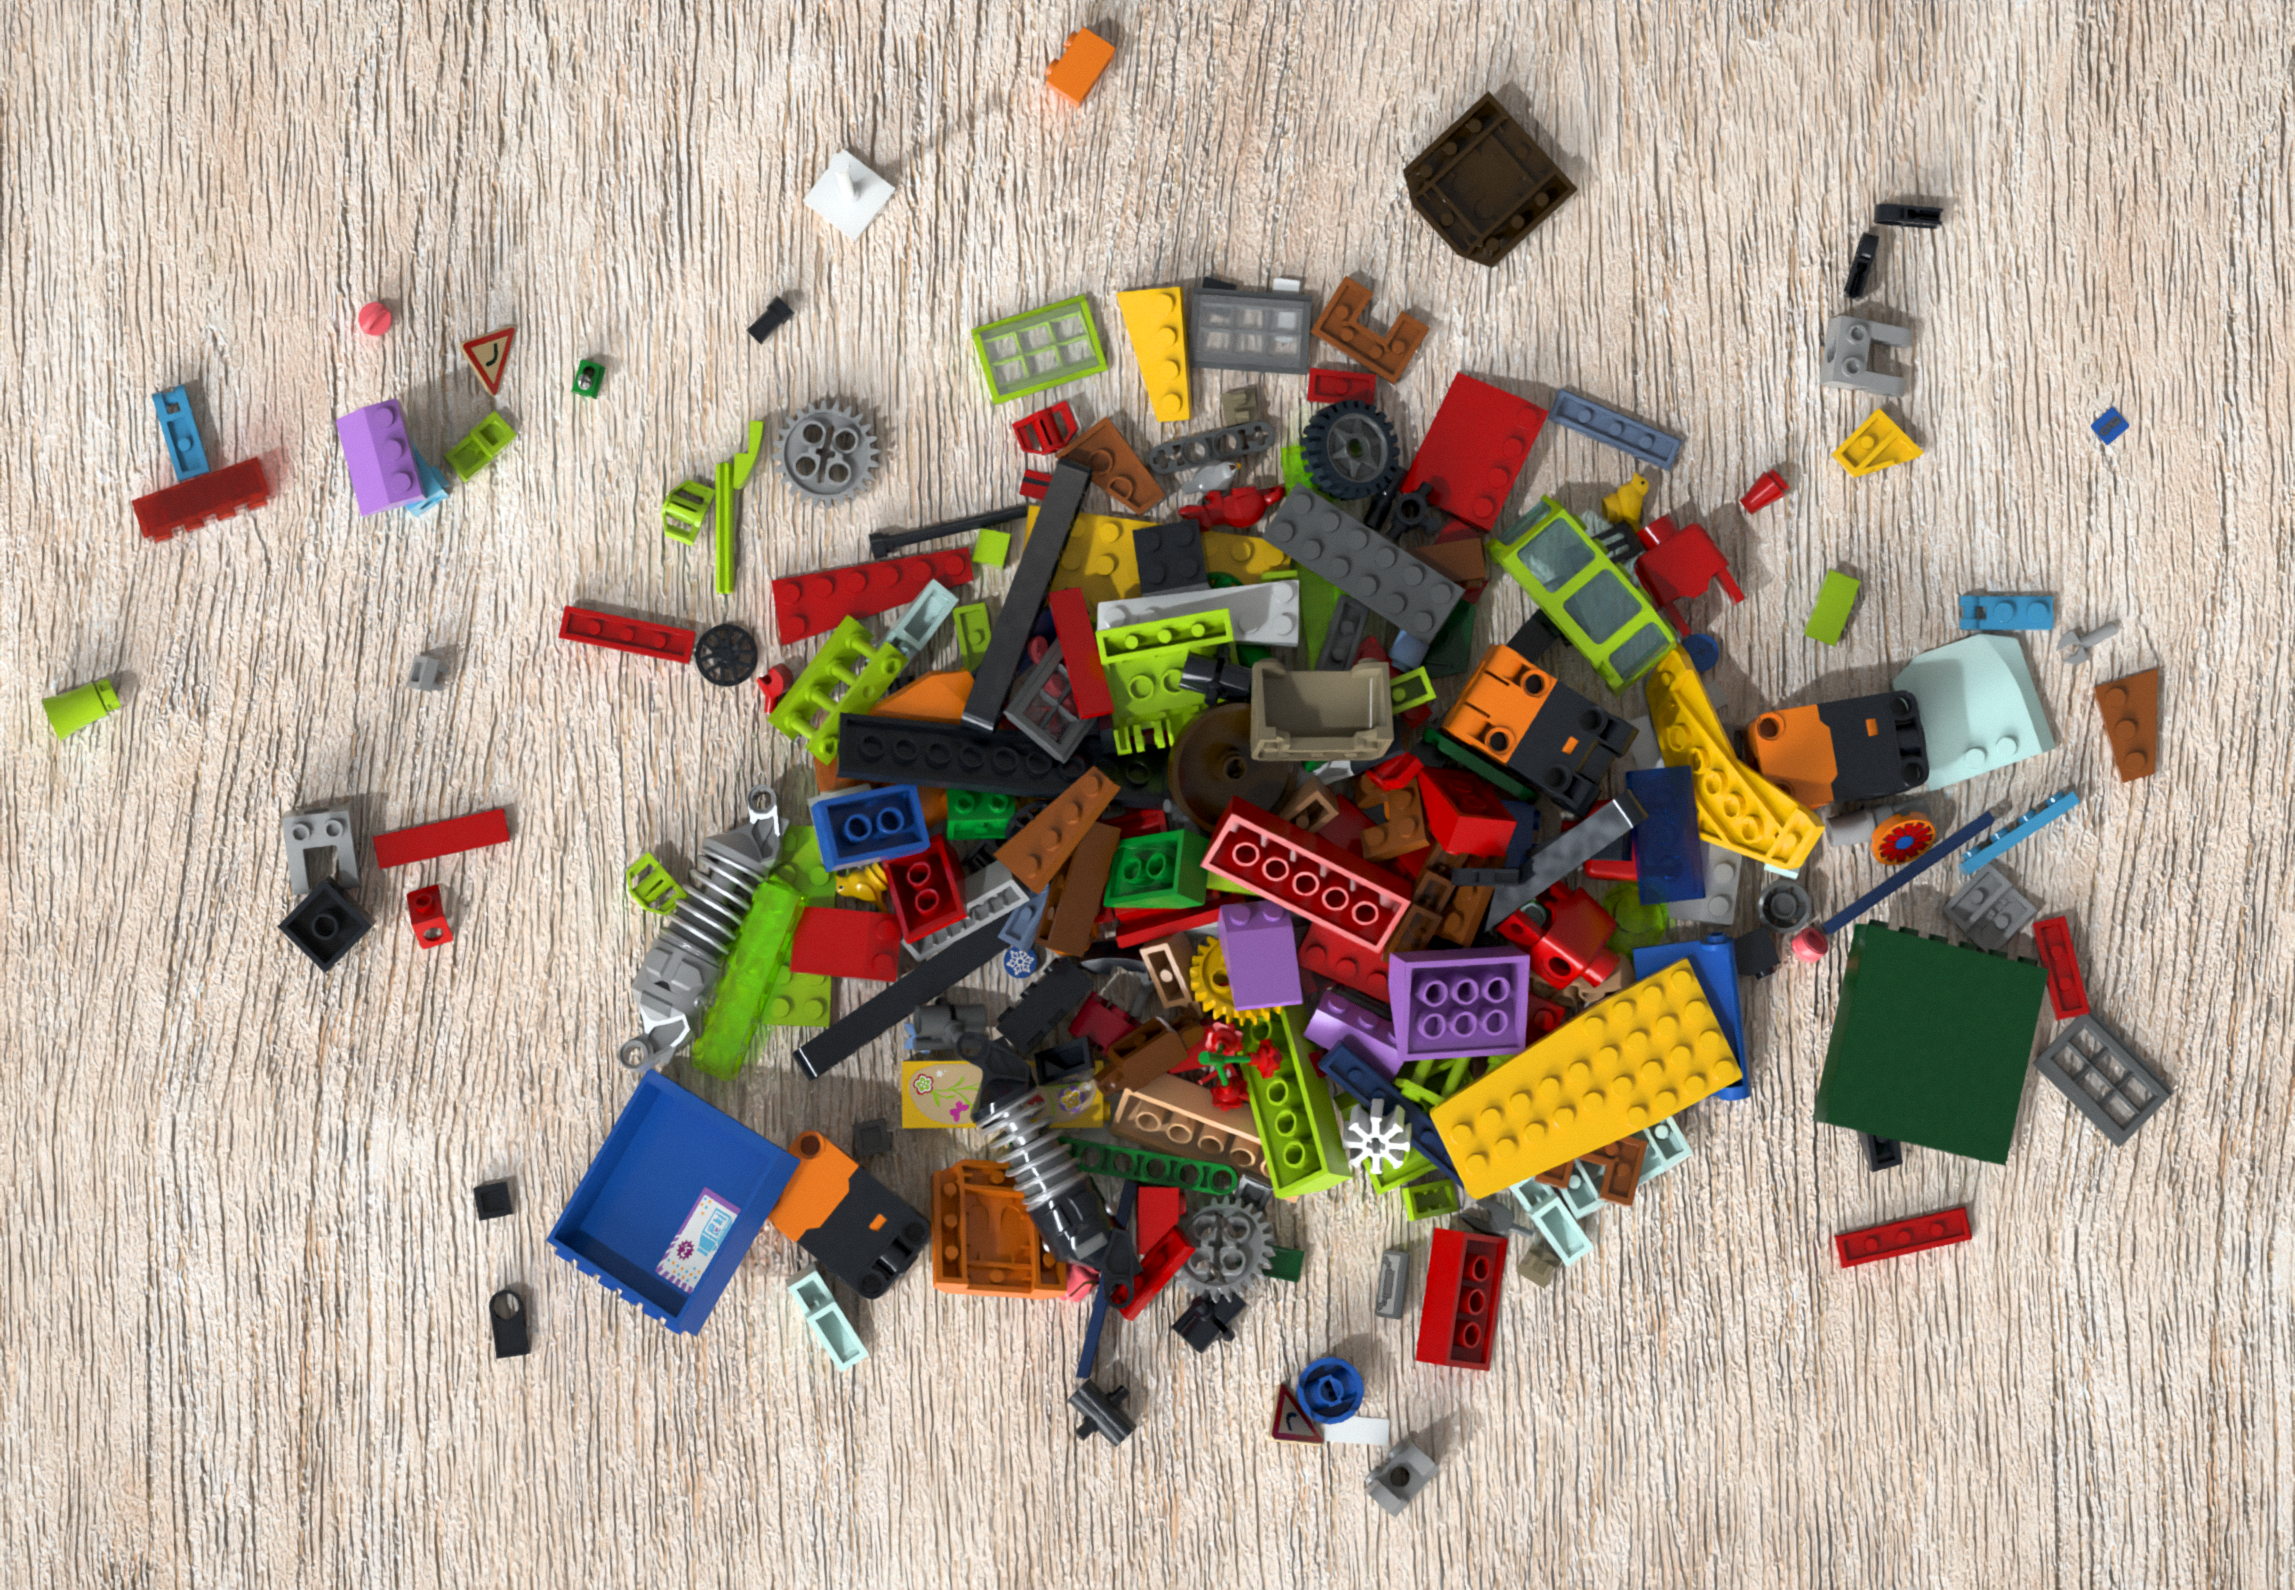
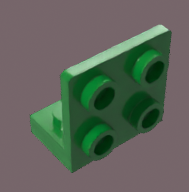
M946 789L948 810L946 823L947 840L1006 838V825L1016 813L1014 795Z

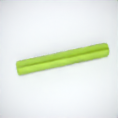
M728 462L717 463L715 466L716 592L719 594H731L734 592V466Z

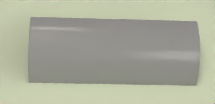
M997 860L965 878L968 917L910 944L905 942L901 930L900 942L920 962L1030 900L1028 887Z

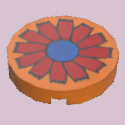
M1911 811L1909 812L1910 815L1902 817L1900 813L1881 822L1871 835L1872 843L1870 844V850L1879 863L1885 865H1901L1918 858L1930 848L1936 837L1935 827L1930 818L1924 813Z

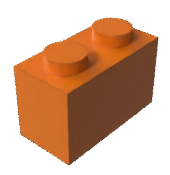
M1084 26L1079 33L1073 31L1063 45L1066 52L1060 61L1054 58L1044 74L1048 77L1046 87L1078 108L1081 107L1116 55L1115 47Z

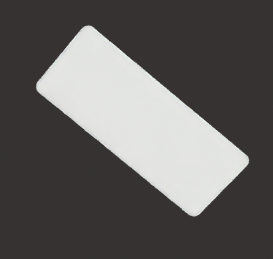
M1352 1416L1342 1423L1325 1424L1324 1440L1387 1446L1389 1442L1390 1420Z

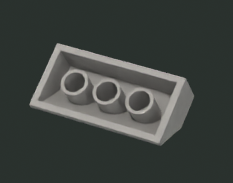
M1677 813L1670 866H1677V876L1668 877L1663 918L1725 927L1733 926L1743 854L1686 834L1688 829L1681 828Z

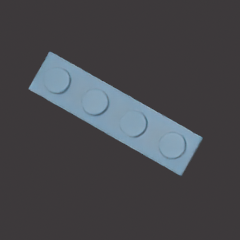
M2062 790L2045 800L2048 807L2039 813L2033 808L2019 817L2017 820L2020 825L2010 832L2007 827H2004L1989 838L1993 843L1981 850L1980 846L1976 845L1961 856L1965 861L1957 866L1963 875H1970L2079 804L2080 800L2074 791L2066 795Z

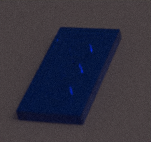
M1691 765L1626 772L1627 789L1632 791L1649 815L1633 827V844L1640 906L1706 898Z

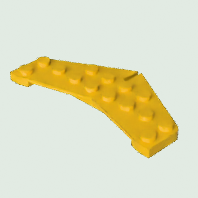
M1678 643L1677 648L1658 664L1647 683L1646 696L1674 801L1677 802V812L1681 828L1688 829L1686 834L1778 868H1799L1825 829V824L1817 814L1737 759L1690 655Z

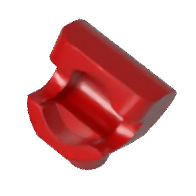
M783 663L773 666L768 670L769 675L766 674L756 680L765 695V713L771 714L778 706L779 696L787 693L793 685V674Z

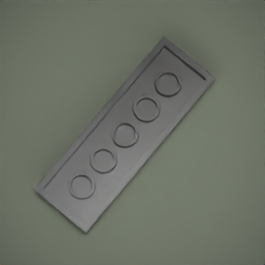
M1299 482L1296 483L1261 537L1428 647H1430L1466 592L1462 587Z

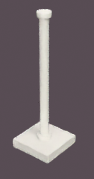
M843 148L840 153L834 154L831 157L830 166L805 196L803 203L856 242L895 193L896 189Z

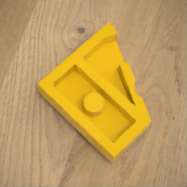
M1878 408L1830 456L1855 479L1919 458L1924 452Z

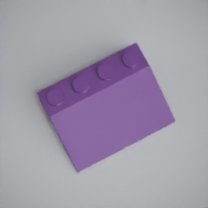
M1515 946L1390 953L1388 988L1398 1060L1413 1061L1517 1054L1525 1049L1530 955Z

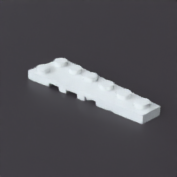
M1299 580L1099 602L1097 606V631L1228 607L1235 644L1297 647Z

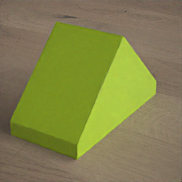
M1452 1179L1401 1188L1407 1221L1409 1222L1459 1211Z

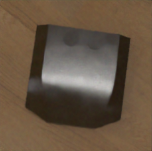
M1489 91L1403 169L1412 205L1458 256L1492 269L1578 191V188Z

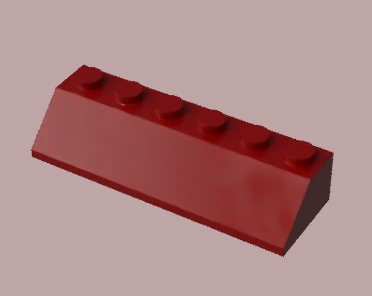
M1233 795L1218 820L1200 863L1201 867L1378 954L1404 915L1412 898L1411 882Z

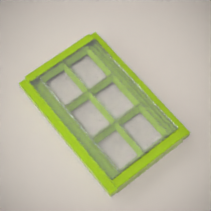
M1085 294L971 329L994 406L1108 371Z

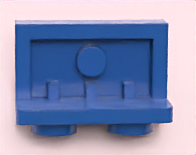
M1500 800L1517 821L1506 850L1508 856L1503 868L1516 869L1531 859L1525 858V851L1538 845L1532 843L1533 830L1539 831L1540 811L1535 810V805L1531 806L1527 802Z

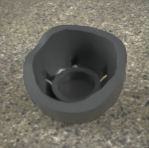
M1787 879L1776 880L1768 884L1763 889L1758 900L1760 919L1765 927L1776 933H1791L1799 930L1805 925L1810 916V899L1807 892L1798 883ZM1793 887L1792 892L1788 893L1789 888ZM1804 902L1805 905L1798 906L1797 903ZM1763 905H1769V908L1763 909ZM1791 917H1794L1796 919L1795 924L1792 923L1790 919ZM1775 918H1778L1777 924L1773 925Z

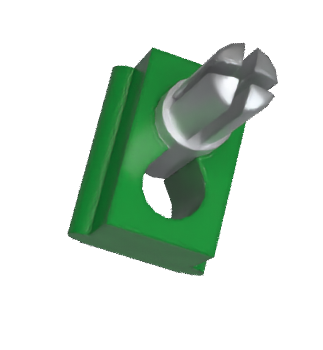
M582 359L571 392L597 399L606 368L600 364ZM590 368L595 370L591 378L585 375L586 370Z

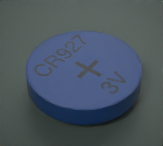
M1694 634L1688 637L1682 644L1690 655L1697 672L1707 671L1716 664L1719 657V648L1712 637L1706 634Z

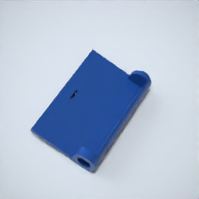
M1712 932L1707 934V938L1632 948L1636 982L1682 957L1688 959L1742 1072L1741 1079L1707 1097L1718 1096L1719 1099L1726 1101L1750 1097L1752 1089L1734 938L1728 937L1726 932Z

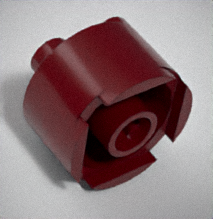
M1092 991L1071 1022L1068 1031L1078 1038L1090 1036L1092 1047L1108 1058L1107 1052L1110 1045L1141 1026L1142 1023L1133 1017L1128 1022L1127 1019L1130 1016L1128 1013L1113 1003L1107 1008L1106 1006L1109 1001Z

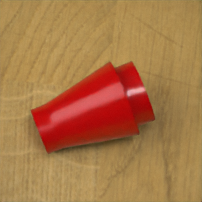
M1772 468L1767 473L1763 471L1745 496L1739 501L1753 515L1758 510L1784 497V492L1790 487Z

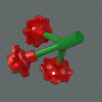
M1215 1021L1213 1027L1206 1029L1207 1041L1205 1046L1208 1049H1213V1051L1201 1052L1198 1060L1203 1065L1215 1066L1220 1077L1217 1081V1086L1210 1089V1093L1213 1096L1212 1104L1215 1107L1220 1106L1224 1112L1229 1109L1241 1108L1243 1101L1250 1097L1247 1091V1081L1239 1080L1238 1076L1235 1075L1228 1078L1223 1066L1226 1063H1247L1249 1066H1257V1070L1261 1072L1263 1079L1272 1078L1274 1071L1281 1068L1282 1054L1280 1053V1048L1273 1046L1271 1039L1266 1038L1265 1040H1260L1259 1048L1256 1052H1248L1247 1055H1235L1236 1051L1239 1052L1243 1049L1241 1040L1244 1033L1242 1030L1236 1029L1234 1022L1226 1024L1221 1021Z

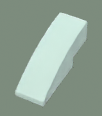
M932 579L875 646L877 649H880L884 642L887 641L909 659L896 677H899L915 654L922 650L959 601L957 597L935 579ZM868 658L865 659L868 663L871 661Z
M1533 1176L1509 1186V1189L1567 1267L1594 1248L1561 1199L1549 1185L1533 1181Z
M814 1263L785 1279L789 1291L840 1372L869 1355Z

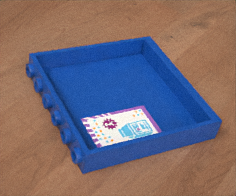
M651 1068L646 1071L546 1241L557 1248L554 1254L569 1263H572L574 1259L579 1263L576 1266L578 1270L592 1278L595 1274L599 1275L598 1283L613 1292L617 1288L622 1290L620 1294L622 1299L634 1306H637L639 1302L643 1304L644 1307L641 1311L657 1321L661 1317L666 1319L664 1326L680 1336L686 1331L697 1337L801 1160Z

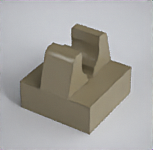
M1254 388L1221 394L1227 428L1260 421Z
M1532 1243L1517 1267L1516 1272L1545 1289L1562 1260Z

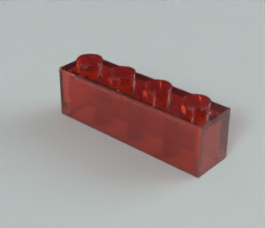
M255 457L137 498L131 502L144 539L149 542L154 540L155 544H160L174 538L173 533L185 529L186 533L201 530L206 527L204 522L216 518L218 522L233 519L237 516L236 511L247 507L249 511L262 509L269 505L267 500L275 497L263 462L260 458Z

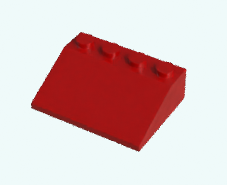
M1457 372L1399 491L1404 494L1411 493L1412 490L1416 491L1421 483L1425 481L1434 488L1427 498L1429 500L1427 505L1483 533L1489 534L1549 411L1516 395Z

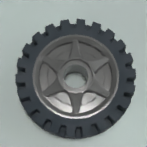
M1345 400L1319 410L1308 421L1310 424L1305 426L1303 434L1307 436L1302 438L1300 446L1306 447V450L1300 453L1301 460H1308L1309 464L1303 466L1306 473H1313V476L1309 479L1313 485L1321 484L1318 490L1323 494L1330 492L1329 497L1333 499L1340 498V501L1357 500L1379 492V490L1384 489L1388 485V481L1393 479L1395 473L1391 470L1397 469L1399 461L1395 460L1394 457L1400 455V448L1393 447V443L1399 440L1397 434L1390 435L1389 431L1394 429L1392 423L1383 422L1387 416L1382 411L1375 413L1376 406L1372 404L1366 405V402L1361 400ZM1348 445L1352 449V456L1348 451Z

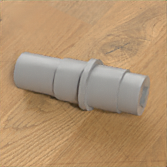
M1922 797L1869 807L1867 804L1862 805L1859 810L1825 818V831L1831 847L1848 846L1862 842L1871 844L1873 831L1881 822L1893 815L1901 813L1902 817L1910 815L1909 812L1917 811L1929 817L1925 799Z

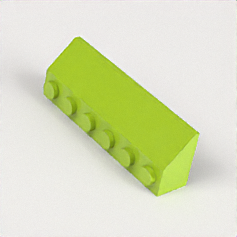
M1302 1000V1004L1282 1006L1281 1014L1271 1010L1270 1021L1264 1019L1262 1015L1258 1016L1257 1025H1254L1250 1018H1246L1244 1025L1240 1026L1238 1018H1233L1232 1022L1236 1024V1029H1240L1244 1033L1241 1040L1243 1049L1237 1052V1055H1247L1248 1052H1256L1259 1048L1260 1040H1265L1266 1038H1270L1272 1045L1280 1048V1053L1282 1054L1280 1070L1274 1071L1273 1077H1268V1079L1262 1078L1261 1072L1257 1070V1066L1240 1063L1244 1080L1248 1084L1249 1100L1275 1197L1282 1199L1323 1191L1352 1178L1346 1153L1342 1148V1139L1325 1077L1320 1079L1317 1077L1308 1057V1054L1317 1051L1315 1042L1303 1037L1309 1024L1304 1000Z

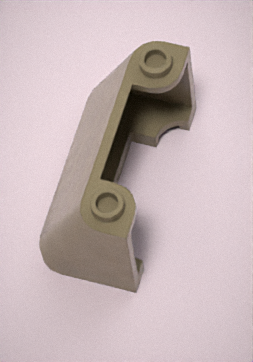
M1264 658L1254 663L1252 667L1250 739L1252 759L1258 761L1375 760L1385 755L1394 740L1389 662H1378L1376 658H1364L1359 660L1358 664L1354 665L1350 671H1286L1285 665L1279 663V660L1275 658Z

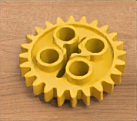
M1208 936L1207 947L1198 946V956H1192L1193 967L1190 968V978L1192 980L1190 981L1191 991H1195L1196 1002L1203 1001L1204 1012L1214 1008V1019L1224 1014L1226 1015V1024H1230L1233 1018H1238L1240 1026L1244 1025L1246 1018H1250L1252 1023L1257 1025L1258 1016L1261 1015L1264 1019L1270 1021L1271 1010L1277 1014L1282 1013V1006L1236 1011L1219 936L1218 940ZM1228 983L1229 985L1222 987L1218 986L1217 984Z

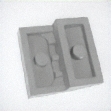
M1990 863L1985 864L1941 909L1985 954L1988 953V949L2001 951L2038 913V910L2015 890L2012 883Z

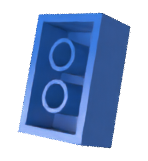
M898 784L820 800L811 807L826 873L919 854L931 847L916 785Z

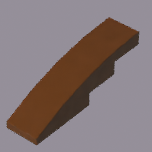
M1437 839L1435 840L1412 885L1411 903L1390 935L1381 956V961L1389 964L1390 953L1425 950L1443 918L1441 912L1456 887L1451 885L1452 868H1462L1470 853L1450 854L1442 849V845Z

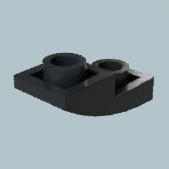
M1117 940L1093 942L1090 945L1091 947L1084 952L1083 958H1080L1078 968L1085 969L1093 974L1108 976L1111 975L1113 965L1122 967L1130 972L1146 973L1147 967L1139 951L1145 943L1121 949L1118 946Z

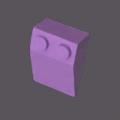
M1270 900L1220 905L1217 932L1235 1010L1302 1004L1303 999L1294 932L1289 909Z

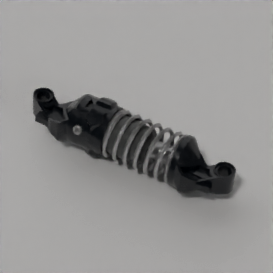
M969 1031L963 1033L956 1042L958 1056L982 1070V1080L969 1117L973 1124L976 1123L975 1127L981 1128L980 1134L982 1135L990 1134L1001 1128L1005 1129L990 1141L988 1148L996 1149L1012 1141L1013 1144L997 1157L996 1162L1004 1163L1009 1161L1010 1167L1006 1170L1005 1176H1015L1016 1183L1013 1190L1023 1192L1025 1197L1022 1200V1204L1028 1205L1026 1211L1029 1212L1028 1216L1043 1239L1044 1249L1047 1252H1051L1056 1262L1095 1268L1102 1271L1104 1275L1103 1297L1105 1302L1115 1309L1127 1307L1134 1298V1276L1144 1271L1133 1253V1242L1130 1232L1119 1223L1115 1216L1114 1206L1110 1202L1107 1203L1092 1176H1089V1172L1080 1171L1078 1165L1081 1158H1073L1069 1152L1072 1149V1144L1061 1146L1058 1139L1063 1136L1064 1130L1059 1129L1051 1133L1045 1132L1039 1135V1133L1053 1124L1056 1116L1051 1115L1034 1123L1031 1122L1032 1118L1047 1107V1102L1042 1101L1026 1109L1022 1107L1035 1097L1039 1091V1088H1035L1037 1084L1033 1079L1030 1065L1013 1052L1004 1035L992 1041L977 1032ZM974 1037L980 1042L981 1050L976 1056H967L962 1052L961 1044L965 1038ZM1115 1284H1123L1128 1291L1126 1300L1121 1303H1114L1109 1297V1290Z

